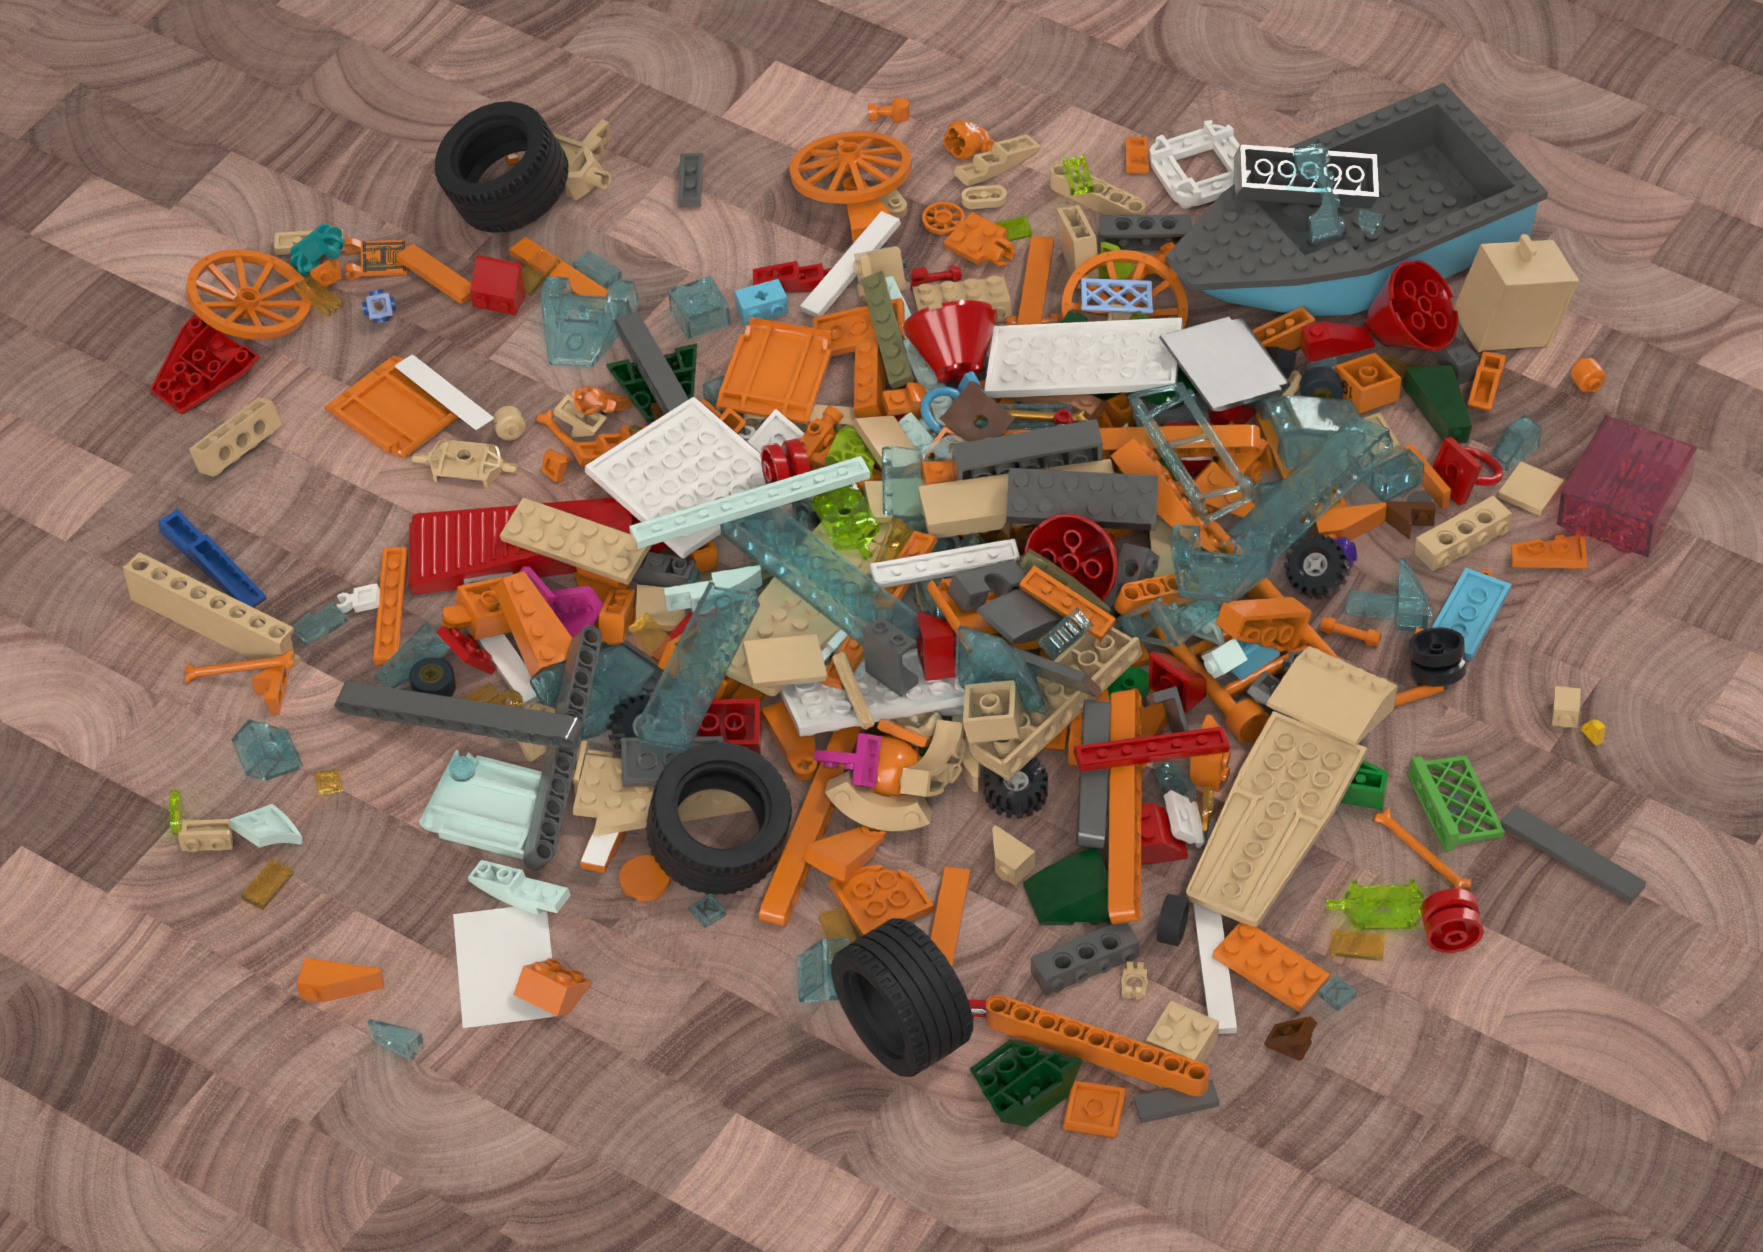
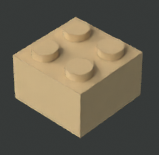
M1016 680L965 685L963 725L968 743L1019 738L1021 699Z
M1170 1001L1147 1037L1146 1044L1204 1063L1218 1041L1219 1021Z

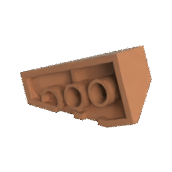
M1093 394L1012 397L1040 412L1056 413L1064 409L1074 414L1083 408L1086 411L1085 418L1087 420L1098 419L1107 407V401Z

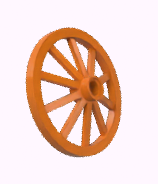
M867 131L837 133L817 139L800 149L791 160L790 178L798 192L816 201L834 204L865 202L891 193L908 179L912 170L911 155L908 148L901 141L885 134ZM870 145H877V146L883 147V148L866 149V148L869 147ZM838 146V147H837V151H836V150H826V149H829V148ZM895 153L901 161L876 157L875 155ZM812 156L827 157L813 162L805 163ZM869 163L899 169L892 177H889ZM827 165L806 181L800 175V172ZM838 168L828 190L813 186V184ZM861 168L882 181V183L864 188L859 170ZM852 173L857 190L836 191L844 174Z
M232 249L207 255L191 268L186 283V297L196 315L211 327L239 338L265 340L288 335L303 325L311 308L312 295L304 277L283 260L258 251ZM235 262L240 289H237L216 266ZM243 262L264 266L253 287L247 286ZM208 270L229 293L203 283L198 279ZM272 270L289 280L262 294L259 293ZM294 287L301 301H266ZM197 289L226 301L202 302ZM300 308L290 319L267 310ZM234 309V312L224 319L211 310ZM257 314L279 324L262 326ZM239 317L243 319H250L253 326L242 325L234 322Z
M1115 250L1098 254L1082 263L1071 275L1065 286L1061 304L1062 320L1069 310L1108 317L1109 312L1081 311L1082 304L1071 302L1076 287L1081 283V278H1087L1086 275L1091 271L1106 265L1109 279L1118 280L1113 263L1121 262L1137 264L1138 266L1132 280L1140 281L1143 270L1146 267L1164 280L1152 289V299L1170 287L1175 296L1177 308L1153 309V314L1133 313L1132 320L1178 316L1177 318L1182 317L1183 329H1185L1188 317V303L1184 288L1177 277H1171L1168 271L1170 268L1150 255L1131 250ZM1086 285V288L1092 292L1098 289L1096 285ZM1111 286L1112 290L1116 293L1121 291L1120 286ZM1103 291L1097 295L1104 301L1109 299ZM1128 291L1125 299L1131 302L1134 295ZM1118 300L1113 302V304L1123 305ZM1140 301L1134 306L1142 307L1145 305V303Z

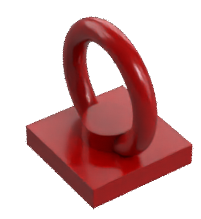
M1452 437L1444 439L1432 467L1451 489L1450 498L1458 505L1467 503L1474 485L1493 486L1503 478V469L1494 457L1476 448L1462 447ZM1476 459L1486 463L1493 470L1494 474L1488 477L1479 476L1483 465Z

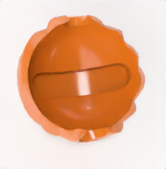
M892 735L880 736L882 739L876 787L868 788L872 789L873 793L886 797L890 795H908L900 793V778L903 768L915 765L922 759V756L919 755V750L908 741Z

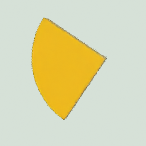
M1592 719L1582 725L1581 731L1594 745L1598 746L1604 742L1606 726L1602 722Z

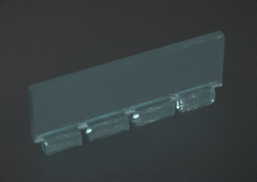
M899 446L883 447V514L892 516V518L921 522L922 507L919 503L918 486H921L920 449Z

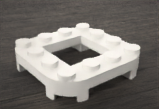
M1212 120L1204 121L1202 129L1167 140L1164 135L1156 137V142L1150 148L1149 163L1170 197L1179 203L1181 208L1189 209L1192 206H1199L1217 200L1223 192L1235 183L1234 155L1240 145L1234 137V129L1229 124L1224 127L1212 124ZM1213 149L1228 170L1227 173L1195 183L1192 177L1187 178L1176 160Z

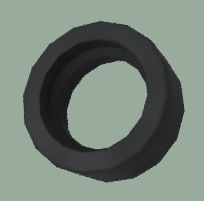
M1167 894L1158 922V942L1173 946L1180 945L1189 913V899L1187 897Z

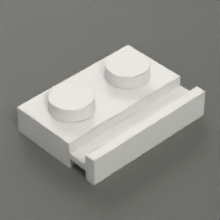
M1170 790L1164 795L1173 836L1189 844L1196 843V847L1200 848L1206 843L1197 802L1190 803L1189 798Z

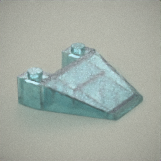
M546 276L540 296L549 365L594 367L619 336L614 319L636 312L640 300L634 281L612 280L606 297L574 295L568 277Z
M1175 524L1170 539L1172 566L1179 598L1229 603L1270 573L1275 557L1274 533L1249 531L1242 555L1201 551L1200 526Z

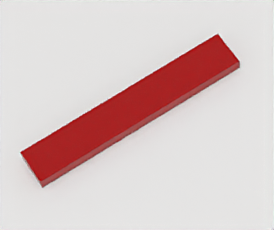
M1221 726L1074 746L1073 752L1079 772L1225 753L1229 752L1230 745L1224 727Z

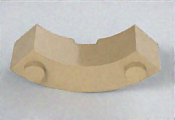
M937 720L932 742L925 755L915 765L903 768L900 778L901 794L932 797L944 792V787L948 783H954L962 771L960 764L964 755L969 756L970 747L963 723Z
M851 770L828 780L825 793L830 801L842 813L862 825L884 831H907L930 824L933 811L923 796L890 795L886 797L873 793V790L868 787L853 785V773Z

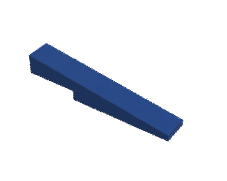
M178 509L158 521L159 532L230 597L253 608L267 600V596L207 534L203 535Z

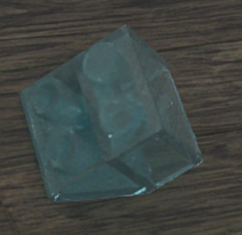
M1410 449L1395 450L1355 470V475L1384 503L1422 484L1424 463Z
M248 719L231 739L246 776L267 781L300 770L303 767L291 735L285 728H278L264 722Z
M849 938L822 939L797 956L799 1003L839 1000L832 981L831 963L834 955L849 945Z

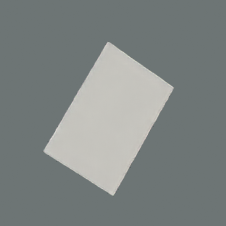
M516 907L453 914L463 1028L556 1017L513 995L523 966L545 961L548 958L552 959L547 911L543 910L540 915Z

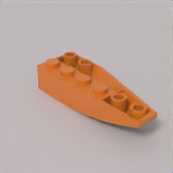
M1132 438L1110 455L1123 474L1158 476L1157 514L1198 547L1217 558L1222 556L1217 549L1220 547V544L1212 534L1208 536L1204 530L1207 526L1198 515L1194 516L1191 511L1193 507L1185 497H1181L1178 492V486L1171 479L1172 475L1164 465H1161L1158 461L1159 457L1151 447H1148L1144 441L1139 443L1135 438Z

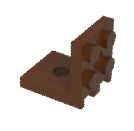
M970 381L962 393L957 396L948 410L939 418L967 442L982 440L986 437H999L1016 419L981 390L982 387L975 381ZM980 414L985 415L988 419V424L983 429L977 428L974 423L976 416Z

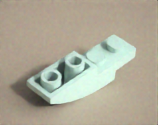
M757 565L711 573V581L664 588L667 612L692 608L693 615L720 609L737 602L762 585L761 567Z
M481 860L468 876L469 882L489 895L516 908L540 915L543 910L558 913L571 896L567 887L527 878L523 870Z

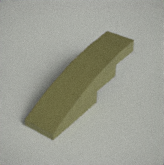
M1030 548L1028 549L1019 564L1026 575L1033 566H1036L1100 609L1109 613L1111 608L1084 585L1051 561Z

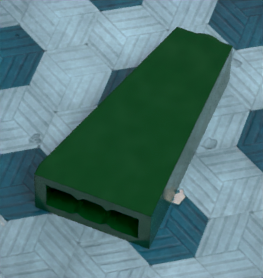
M1453 366L1406 367L1402 382L1403 388L1441 440L1444 441L1445 438L1452 437L1459 444L1468 443L1472 424Z

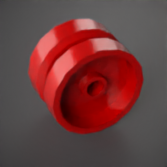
M799 439L786 440L782 443L781 447L778 443L763 445L761 448V467L766 485L810 472L808 457Z
M1464 889L1441 890L1430 895L1422 902L1420 911L1426 940L1433 950L1442 953L1465 951L1475 946L1482 939L1484 930L1477 898L1470 891Z

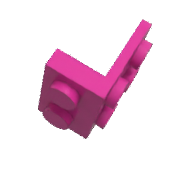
M589 586L554 591L553 594L556 596L554 601L565 613L561 623L572 638L585 626H593L599 620V613L603 603L597 597L596 592Z

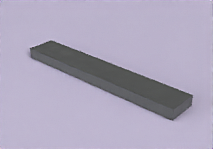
M1517 805L1501 820V826L1505 830L1630 904L1646 887V881Z

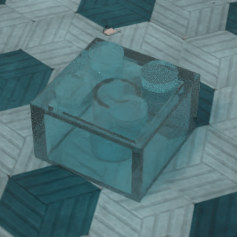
M711 276L668 290L670 311L687 339L731 325L729 305Z

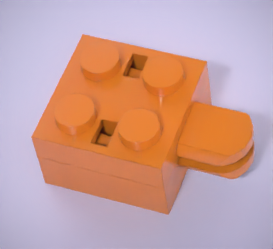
M503 577L458 586L455 605L444 607L442 626L451 630L453 627L457 629L467 628L474 640L512 632L493 589Z

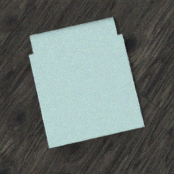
M456 750L419 819V824L428 831L438 833L441 839L523 860L542 772L479 755L475 759L469 752L466 759H463L459 756V751Z

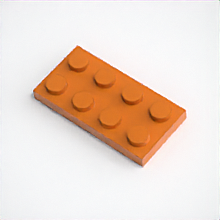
M902 298L893 299L892 302L904 341L906 340L903 329L905 322L904 302ZM868 305L813 318V328L832 331V341L829 348L832 350L831 357L855 352V344L877 339Z
M1241 922L1216 947L1212 955L1214 959L1299 1013L1330 978V973L1257 927Z

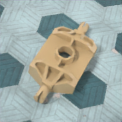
M443 439L437 442L428 455L414 453L412 459L413 463L430 466L434 482H438L439 476L483 481L485 488H488L498 478L500 473L517 474L518 472L517 463H504V460L500 457L498 446L495 444ZM463 456H469L466 460L460 459Z

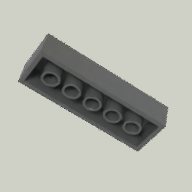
M1241 144L1234 155L1235 199L1371 209L1379 197L1377 154Z
M1097 419L1081 420L1077 423L1066 425L1058 424L1044 429L1036 428L1027 432L1009 433L1005 436L994 438L986 437L982 440L971 442L963 441L952 445L955 481L1008 474L1009 468L1043 469L1103 460V442Z
M1009 468L1006 523L1040 525L1044 520L1054 515L1071 513L1084 516L1101 528L1155 531L1157 522L1158 476Z

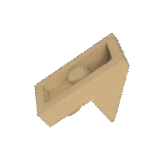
M566 394L554 409L553 415L573 426L571 437L594 436L605 423L607 417L599 412L591 415L579 412L575 406L574 398Z

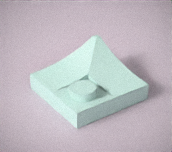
M273 804L230 819V828L259 848L276 843L302 844V836L295 825Z

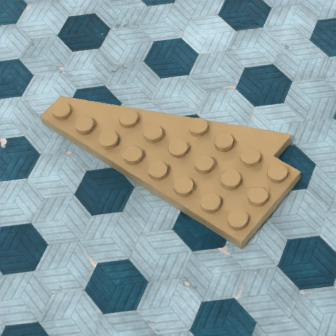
M586 754L573 806V815L597 818L594 835L596 836L646 828L648 810L655 787H622L620 758ZM709 789L696 792L686 798L679 805L678 814L681 822L751 811L752 808L746 801L731 792Z

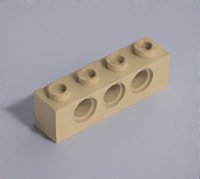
M258 397L189 448V451L199 473L214 477L221 474L228 465L238 461L248 450L254 449L264 438L273 435L275 430L282 426V422L273 402Z
M1491 496L1416 537L1415 555L1432 571L1445 567L1453 560L1466 556L1475 548L1484 546L1497 536L1507 533L1510 530L1512 513L1495 496Z

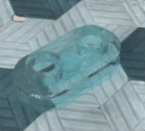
M951 434L928 443L920 451L921 463L922 461H952V450L949 448L950 443L958 444L965 440L958 434ZM928 452L935 454L934 460L928 458Z
M1164 763L1157 767L1155 782L1165 794L1172 790L1180 795H1185L1184 797L1189 798L1190 803L1195 801L1196 786L1176 765Z

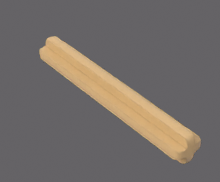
M843 652L834 654L832 659L860 725L863 729L867 730L869 727H873L875 722L848 659Z

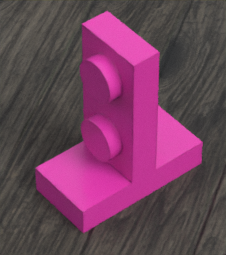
M858 733L856 753L815 750L814 760L824 762L823 767L838 769L839 764H844V769L854 770L853 785L875 788L882 737Z

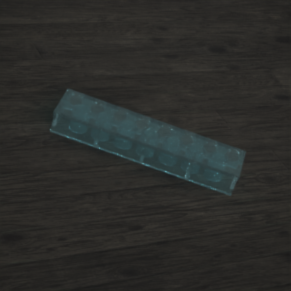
M1353 415L1227 534L1242 550L1263 558L1265 563L1270 565L1394 448L1389 428ZM1379 443H1385L1384 448L1379 451ZM1370 456L1369 462L1363 465V460ZM1353 473V477L1347 480V475ZM1339 485L1337 492L1332 495L1331 490ZM1322 503L1321 507L1316 510L1315 505ZM1307 515L1306 521L1300 525V519ZM1289 532L1290 536L1284 540V534ZM1275 545L1274 551L1268 555L1267 550Z
M709 581L636 725L640 744L681 752L689 749L760 606L756 589L751 588L749 592L716 587L714 582Z

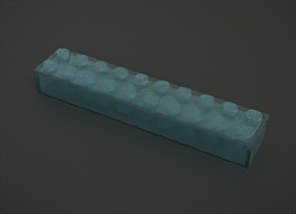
M775 507L720 524L721 535L863 647V629L879 617H883L912 639L919 636L917 613L781 508Z

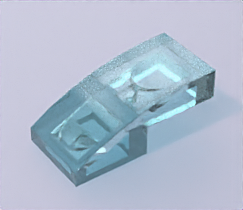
M329 602L314 616L308 612L292 627L294 628L293 632L305 644H309L335 631L347 622L348 619L332 602Z

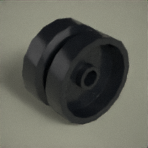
M1437 627L1421 630L1410 639L1411 676L1415 681L1433 687L1446 686L1458 682L1465 676V641L1461 633L1453 629Z

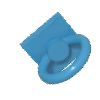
M974 372L966 373L957 389L952 387H936L925 394L920 407L921 415L927 426L934 432L939 434L944 426L933 418L930 412L931 402L940 396L952 397L954 401L970 381H975L980 385ZM980 419L975 423V426L985 428L988 419Z

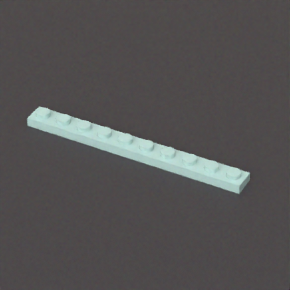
M893 276L886 277L891 299L902 298L904 302L906 321L911 316V313ZM906 337V340L903 342L915 382L923 385L927 392L936 387H946L944 383L937 382V377ZM940 396L931 402L932 416L943 426L946 424L939 418L952 405L953 401L949 396Z
M859 456L629 526L630 534L638 549L870 479V471L863 458Z

